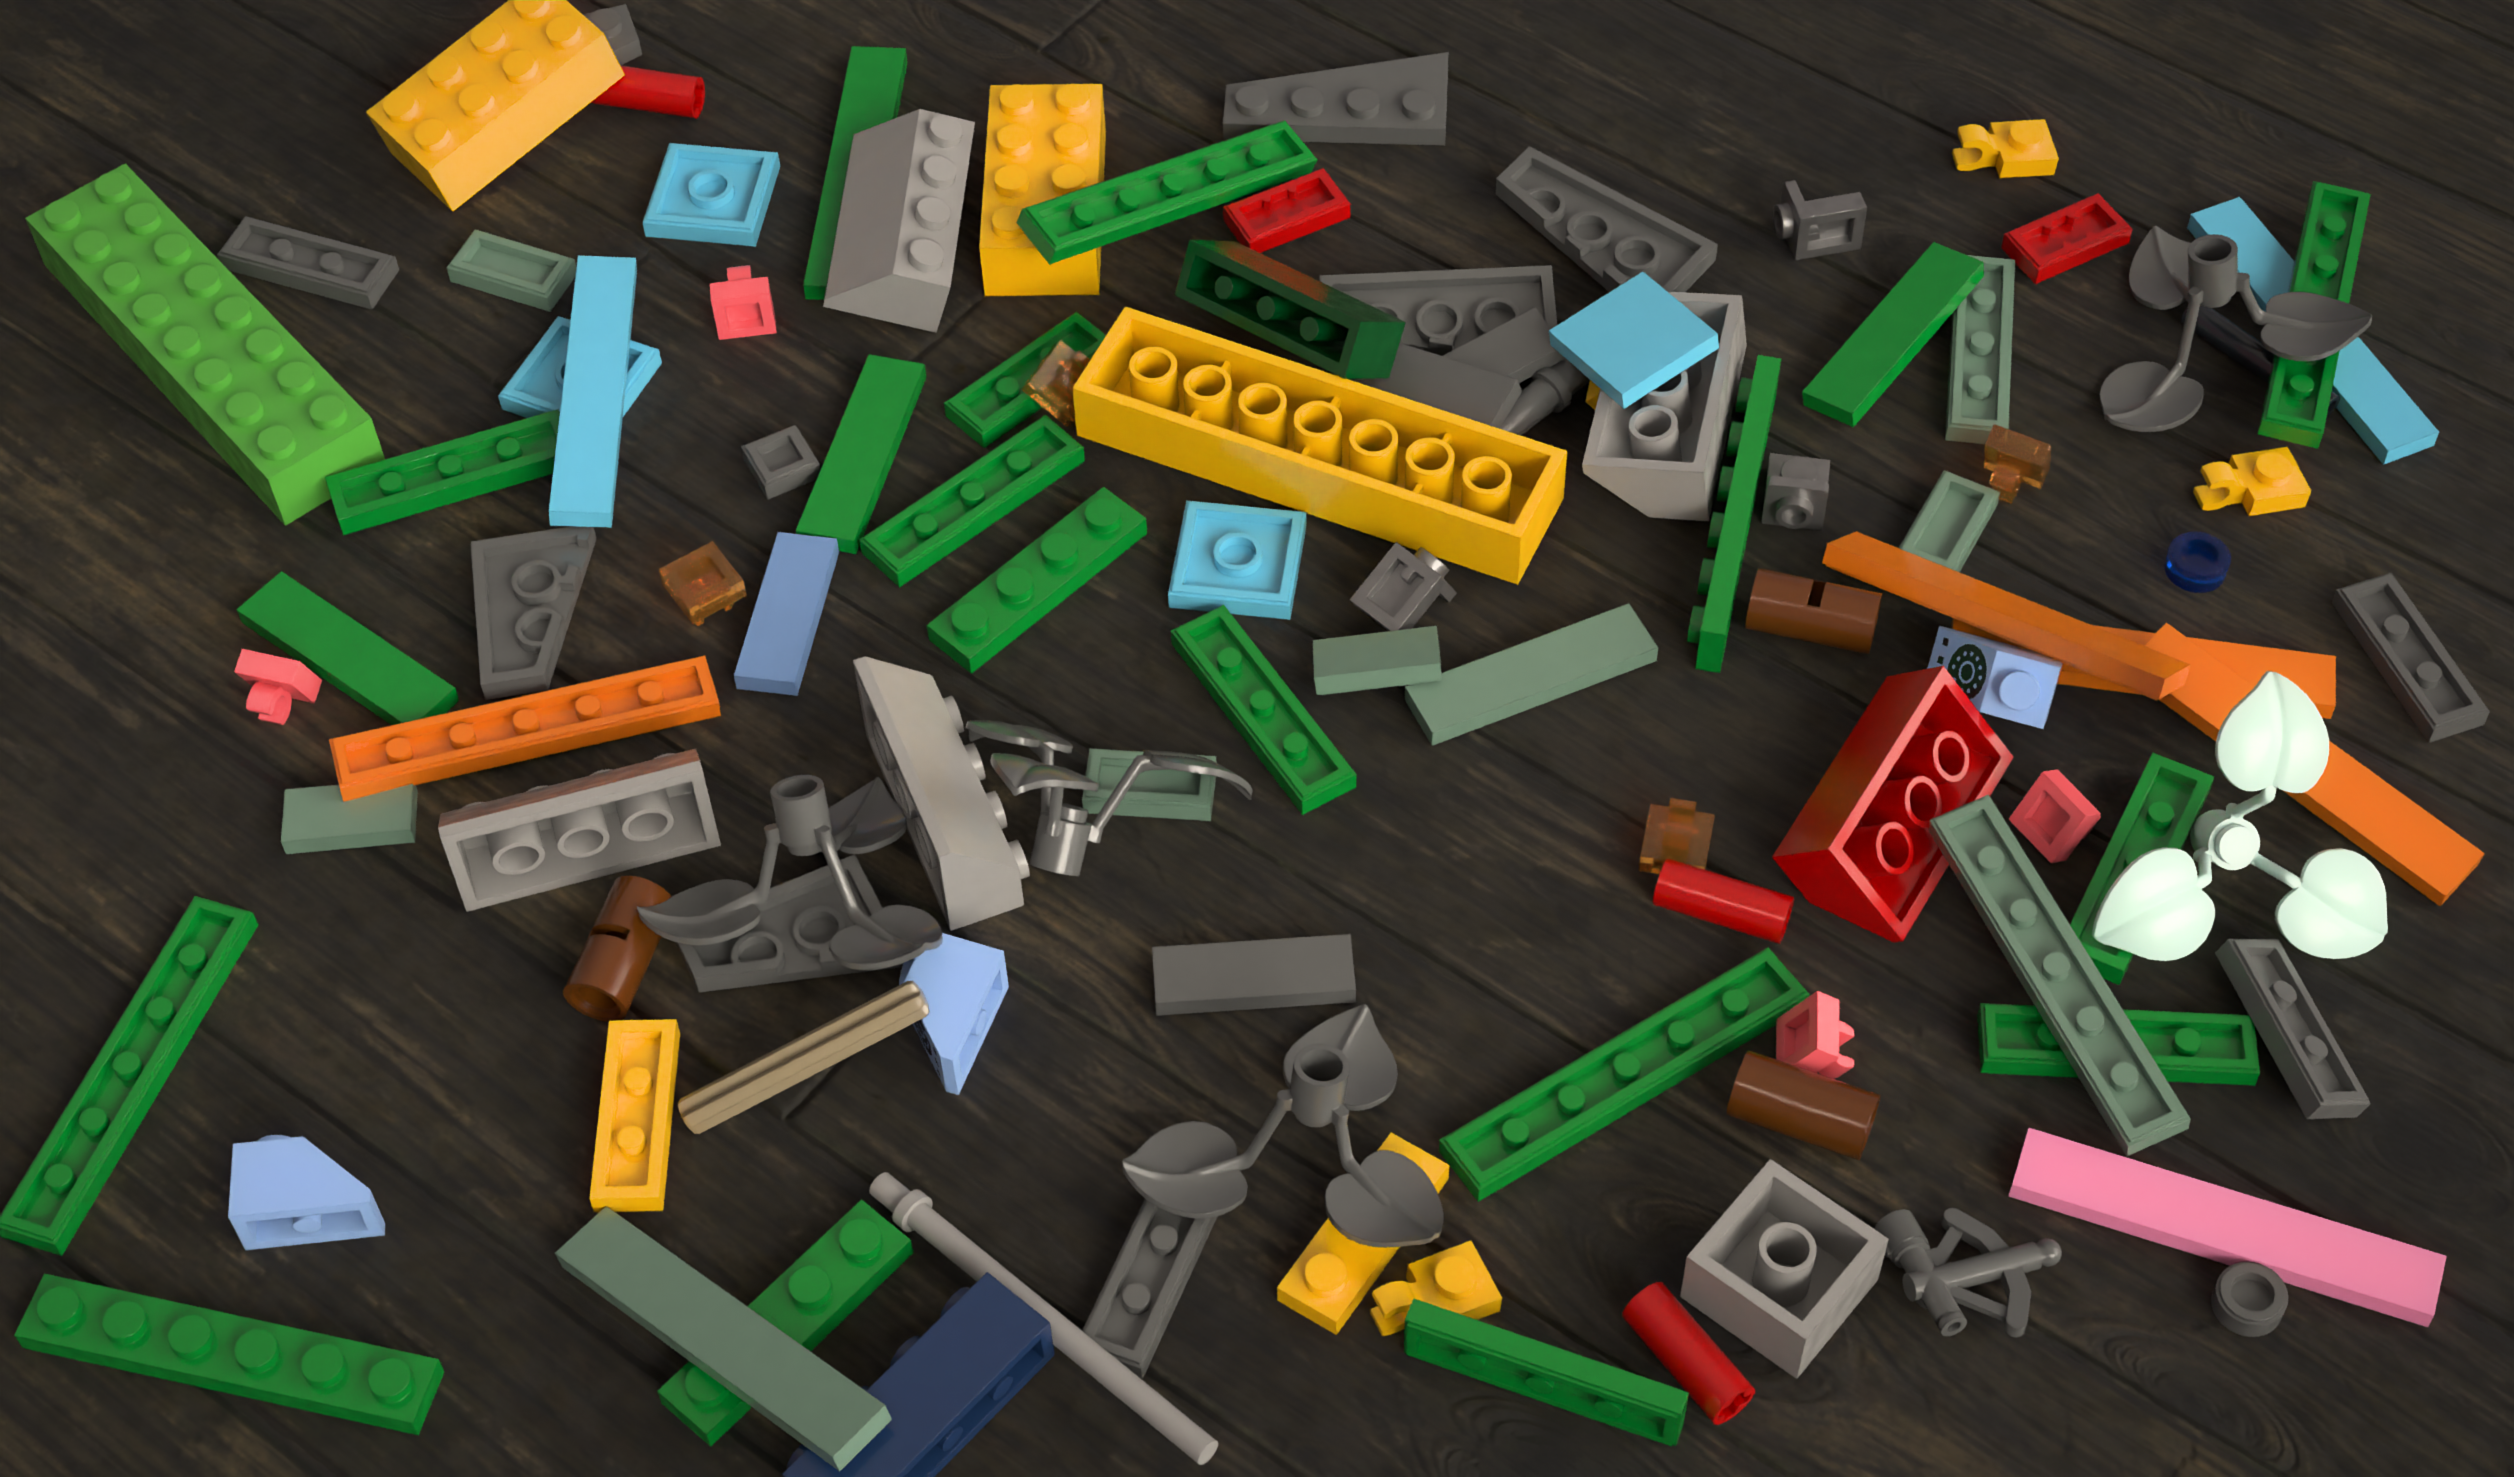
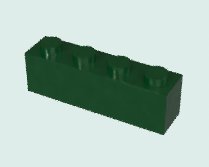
M1189 240L1174 294L1344 379L1389 378L1406 323L1236 241Z

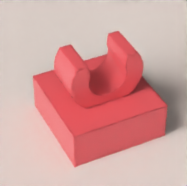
M746 265L727 268L728 281L710 283L711 304L719 340L777 333L768 277L752 278L751 267Z
M246 649L241 650L234 671L252 686L247 698L246 709L259 713L258 719L261 721L284 725L288 719L292 699L315 703L322 683V679L300 661Z
M2056 769L2043 771L2009 820L2052 864L2066 861L2080 841L2088 836L2099 821L2101 813Z
M1816 991L1777 1018L1776 1059L1815 1073L1819 1072L1821 1075L1832 1079L1838 1078L1854 1067V1060L1839 1053V1047L1854 1037V1029L1847 1023L1839 1021V999Z

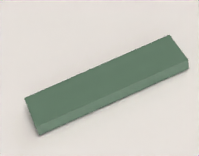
M1968 255L1984 262V277L1952 313L1945 440L2005 446L2009 430L2015 260Z
M1628 603L1443 672L1441 681L1408 685L1405 687V701L1433 746L1657 661L1658 646Z

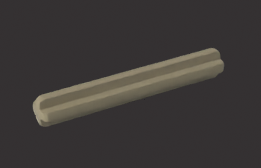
M906 981L682 1097L678 1102V1108L685 1125L694 1134H700L925 1018L930 1010L923 991L914 981Z

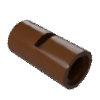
M1758 568L1750 597L1745 628L1869 655L1878 620L1882 593Z
M621 876L615 879L563 990L566 1001L577 1011L593 1019L605 1022L623 1020L626 1017L662 937L641 921L637 906L649 907L665 902L672 896L664 888L650 880L637 876Z
M1748 1050L1741 1063L1730 1095L1727 1115L1860 1160L1877 1113L1881 1095Z

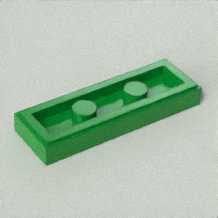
M1075 312L944 402L946 417L980 446L986 448L1073 387L1106 335L1078 312Z

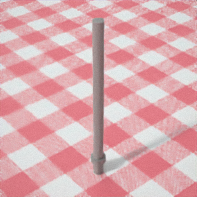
M884 1172L874 1179L869 1192L893 1213V1222L905 1232L916 1231L976 1282L986 1272L991 1274L1050 1322L1053 1345L1196 1463L1203 1465L1211 1459L1218 1448L1217 1440L933 1210L932 1199L919 1189L910 1191L888 1172Z

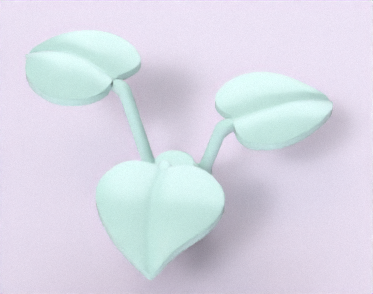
M2267 671L2256 686L2231 709L2219 729L2215 744L2217 765L2225 778L2232 785L2242 790L2262 791L2238 805L2229 803L2226 806V811L2210 810L2196 819L2191 829L2190 839L2195 850L2193 859L2198 862V876L2193 859L2186 852L2178 848L2162 847L2142 854L2131 862L2115 880L2100 905L2092 929V936L2095 940L2150 960H2177L2189 955L2205 941L2215 918L2214 904L2210 897L2201 890L2212 881V862L2227 870H2238L2251 864L2293 888L2278 903L2275 910V921L2288 942L2301 951L2321 958H2350L2370 951L2383 941L2388 931L2385 886L2380 873L2367 858L2344 848L2326 849L2316 853L2307 860L2299 878L2258 853L2260 847L2259 834L2250 822L2243 819L2244 815L2273 801L2276 788L2290 793H2303L2311 789L2323 774L2329 756L2327 729L2314 703L2292 681L2279 673Z

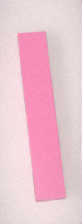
M2032 1128L2028 1129L2008 1196L2226 1265H2233L2239 1262L2259 1263L2272 1269L2284 1283L2425 1327H2429L2435 1314L2447 1257L2436 1252Z

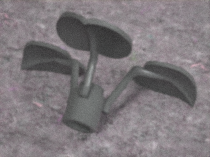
M2153 226L2133 258L2129 273V288L2132 296L2138 302L2153 309L2167 310L2175 308L2185 301L2189 303L2176 362L2170 371L2161 364L2141 361L2125 364L2110 373L2104 380L2100 390V403L2104 420H2108L2117 427L2131 431L2156 432L2175 428L2191 419L2197 413L2203 401V386L2198 381L2182 377L2186 370L2200 305L2208 308L2223 306L2230 301L2231 296L2236 291H2239L2253 322L2265 325L2261 331L2262 345L2271 353L2294 361L2320 360L2340 351L2371 325L2372 314L2351 304L2307 292H2287L2275 295L2267 302L2265 312L2259 307L2250 289L2249 274L2238 273V247L2234 240L2227 236L2211 234L2201 236L2192 243L2168 234L2158 226Z
M971 720L967 721L965 727L969 730L970 742L987 737L1006 743L1028 746L1041 759L1042 763L1018 755L992 753L990 762L1014 796L1041 788V813L1029 864L1050 872L1070 876L1080 875L1088 841L1100 843L1103 828L1137 776L1144 771L1172 769L1217 776L1237 788L1248 800H1251L1253 793L1252 787L1246 780L1205 757L1181 752L1144 750L1143 755L1135 757L1093 823L1090 824L1086 822L1087 809L1062 803L1064 788L1097 792L1099 783L1084 775L1063 767L1054 766L1053 750L1072 753L1073 745L1041 729L1012 725L1000 721Z
M798 775L777 782L770 790L776 823L764 827L766 846L759 882L755 889L743 881L731 879L715 880L684 890L661 904L649 907L637 906L639 917L648 928L663 938L687 945H711L738 937L756 927L761 921L760 912L756 906L763 904L768 899L778 845L782 843L788 846L791 854L796 856H809L819 852H823L848 916L854 924L840 930L831 939L832 956L841 965L856 970L888 968L916 958L924 953V951L939 947L943 942L942 931L938 922L929 913L921 909L905 905H891L878 910L870 917L861 912L838 857L837 851L839 849L848 854L868 853L893 843L905 833L907 821L904 811L890 796L879 777H876L873 781L828 808L823 780L819 777Z
M1366 1004L1347 1010L1324 1021L1291 1046L1283 1064V1076L1289 1089L1281 1090L1277 1093L1276 1105L1243 1154L1237 1156L1236 1143L1224 1130L1206 1122L1191 1121L1171 1125L1151 1136L1134 1154L1122 1161L1123 1173L1131 1185L1145 1199L1157 1207L1172 1214L1198 1219L1220 1216L1232 1211L1243 1203L1247 1195L1248 1186L1240 1170L1247 1169L1254 1164L1286 1112L1292 1111L1302 1124L1309 1127H1323L1330 1123L1334 1124L1340 1162L1347 1174L1340 1175L1329 1183L1324 1202L1329 1220L1341 1234L1354 1242L1367 1246L1383 1248L1403 1247L1430 1243L1435 1238H1439L1443 1227L1444 1213L1439 1195L1430 1178L1414 1161L1389 1150H1379L1370 1154L1360 1165L1353 1156L1347 1124L1349 1110H1366L1386 1101L1396 1087L1398 1076L1397 1064L1393 1053L1379 1033L1371 1011Z

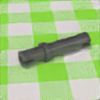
M1567 359L1556 363L1551 368L1543 367L1533 374L1530 384L1522 390L1521 395L1500 429L1522 436L1551 412L1559 413L1570 406L1572 396L1586 386L1590 379Z

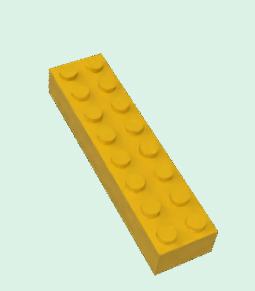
M1124 307L1073 386L1077 436L1393 543L1397 542L1416 551L1422 547L1437 558L1517 585L1564 499L1566 450L1128 307Z

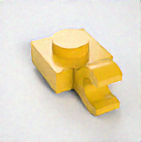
M2045 119L1990 122L1988 132L1984 127L1976 124L1964 125L1958 128L1957 133L1962 148L1952 150L1957 170L1973 171L1983 167L1995 166L1999 178L2054 175L2059 158Z
M2288 447L2232 455L2229 464L2220 461L2202 466L2201 473L2207 485L2194 487L2193 490L2202 510H2216L2227 505L2242 503L2248 516L2303 508L2306 506L2311 494V489Z
M1471 1240L1408 1264L1406 1275L1408 1283L1405 1281H1394L1375 1289L1372 1292V1296L1378 1306L1370 1310V1314L1381 1335L1387 1336L1404 1329L1405 1318L1413 1298L1479 1320L1500 1312L1502 1296Z

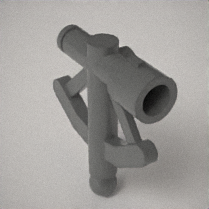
M1948 1208L1944 1212L1941 1225L1947 1232L1939 1246L1930 1249L1928 1239L1911 1211L1905 1209L1896 1210L1879 1220L1875 1230L1889 1239L1885 1252L1886 1258L1889 1257L1891 1262L1898 1268H1903L1906 1272L1903 1275L1902 1284L1907 1298L1912 1302L1916 1301L1921 1307L1928 1310L1943 1336L1955 1335L1967 1325V1320L1957 1304L1959 1303L2003 1321V1329L2007 1335L2021 1337L2027 1326L2031 1299V1289L2025 1273L2039 1270L2042 1265L2046 1267L2054 1266L2060 1261L2062 1256V1249L2059 1243L2050 1238L2041 1239L2036 1244L2028 1242L2009 1247L1992 1228L1957 1208ZM1960 1239L1977 1248L1981 1255L1946 1263ZM2001 1280L2007 1297V1304L2005 1306L1964 1288Z

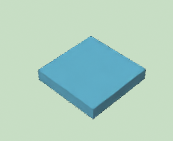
M669 143L643 220L645 236L756 247L780 170L778 152Z
M1644 272L1639 273L1549 330L1550 345L1623 409L1719 349L1718 333Z
M560 316L555 319L500 392L498 398L502 410L525 418L557 409L560 411L570 329L569 319ZM630 340L623 417L662 364L659 349Z
M1186 500L1168 591L1169 608L1210 612L1224 605L1231 614L1290 620L1307 526L1306 512Z

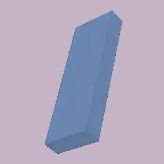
M777 533L734 673L737 689L798 696L839 555L837 538Z

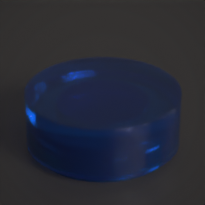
M2187 532L2179 535L2171 542L2165 560V572L2172 583L2183 590L2194 593L2210 592L2220 587L2225 581L2231 563V555L2227 546L2217 537L2204 532Z

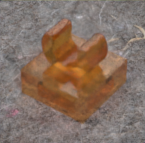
M1060 340L1052 346L1021 390L1067 427L1075 421L1073 386L1090 362V359L1080 350L1075 352Z
M1994 424L1984 445V468L1993 471L1989 484L1992 485L1991 489L1999 491V500L2012 504L2016 498L2022 482L2041 489L2050 470L2051 445Z
M713 541L659 569L662 585L692 624L697 626L704 623L705 617L722 608L728 611L733 607L734 602L747 596L743 579Z
M1670 798L1669 807L1650 804L1639 871L1660 874L1667 858L1706 869L1715 814L1695 811L1696 802Z

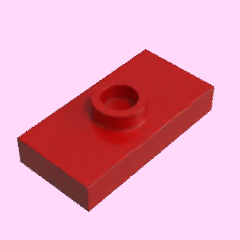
M1322 168L1223 207L1224 222L1240 244L1262 253L1350 218V202L1326 170Z
M2097 193L2005 233L2001 248L2011 259L2015 260L2017 266L2030 280L2037 284L2128 244L2133 229Z

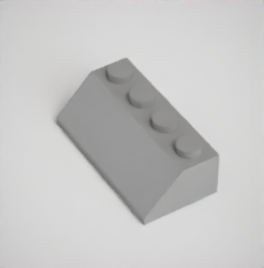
M918 109L854 134L823 307L937 333L951 287L975 122Z
M1669 292L1718 333L1719 349L1625 409L1600 389L1582 468L1585 475L1650 518L1709 521L1747 346L1742 295Z
M866 656L853 660L867 739L894 801L904 811L907 821V832L950 931L1024 906L1021 879L1030 876L1025 854L1018 840L1007 842L1002 829L1007 827V819L1002 803L996 791L985 793L980 781L986 778L983 763L975 744L963 745L958 734L964 732V726L953 696L942 698L935 680L930 674Z
M696 749L676 754H662L653 760L613 770H600L590 776L551 786H537L524 793L488 802L471 803L461 809L440 814L438 825L440 839L466 912L721 846L701 762Z

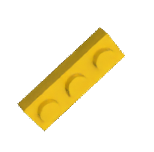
M676 1019L609 1021L589 1198L594 1212H600L606 1206L614 1212L663 1211L680 1042V1030Z
M1393 1133L1388 1135L1377 1150L1393 1151L1414 1161L1430 1178L1437 1193L1440 1192L1449 1179V1165ZM1328 1218L1278 1285L1277 1301L1337 1335L1399 1247H1372L1354 1242L1341 1234Z

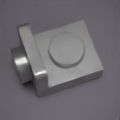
M1795 180L1783 182L1781 203L1773 208V222L1778 238H1786L1795 260L1861 249L1867 206L1860 192L1804 201Z
M1770 453L1762 523L1785 526L1792 529L1804 528L1822 531L1829 492L1830 460Z
M1396 542L1351 597L1350 601L1387 631L1412 629L1438 596L1449 603L1457 593L1444 579L1449 569L1440 560L1422 547L1413 555Z

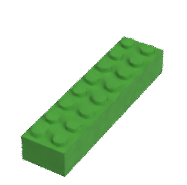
M126 163L25 218L46 268L285 526L331 499L325 477L385 460L372 418Z

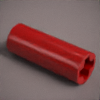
M621 66L625 76L591 102L593 104L697 119L704 105L705 84L702 77Z
M1667 858L1663 864L1653 896V905L1777 944H1780L1784 937L1794 904L1793 896Z
M1656 1282L1647 1286L1626 1305L1622 1313L1623 1319L1682 1388L1689 1392V1396L1714 1425L1727 1422L1751 1401L1755 1394V1388L1664 1283Z

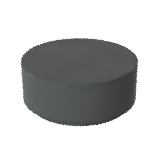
M2239 1262L2230 1265L2220 1274L2212 1292L2211 1305L2216 1318L2228 1330L2241 1336L2259 1337L2272 1332L2279 1325L2288 1305V1291L2283 1280L2272 1269L2255 1262Z

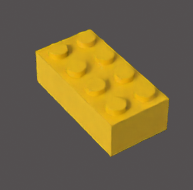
M508 0L367 110L366 113L391 154L453 212L625 76L604 33L567 0Z
M1102 84L990 85L979 243L985 296L1099 295L1101 247L1049 265L1016 222L1023 208L1104 181L1106 128Z

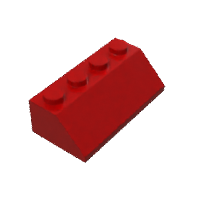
M1944 666L1887 676L1772 858L1809 903L1893 943L1903 942L1949 866L1929 832V820L1988 794L1991 796L2014 757Z

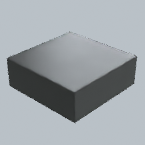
M796 425L741 446L743 459L767 500L817 480L821 471L819 462Z

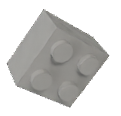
M1770 1159L1688 1254L1680 1297L1797 1379L1878 1281L1889 1239Z

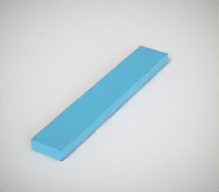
M2240 197L2190 215L2187 229L2196 239L2205 235L2217 234L2227 236L2235 241L2238 247V273L2249 274L2250 289L2263 311L2266 312V304L2270 298L2288 292L2294 260ZM2357 337L2341 349L2332 391L2340 396V401L2336 408L2384 465L2434 446L2439 431L2363 341Z
M578 255L549 503L550 526L612 528L637 278L636 258Z

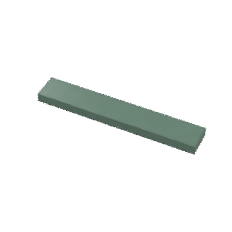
M1989 794L1929 820L1931 836L2126 1157L2189 1129L2191 1120Z
M607 1206L555 1252L561 1266L839 1472L892 1420L885 1404Z

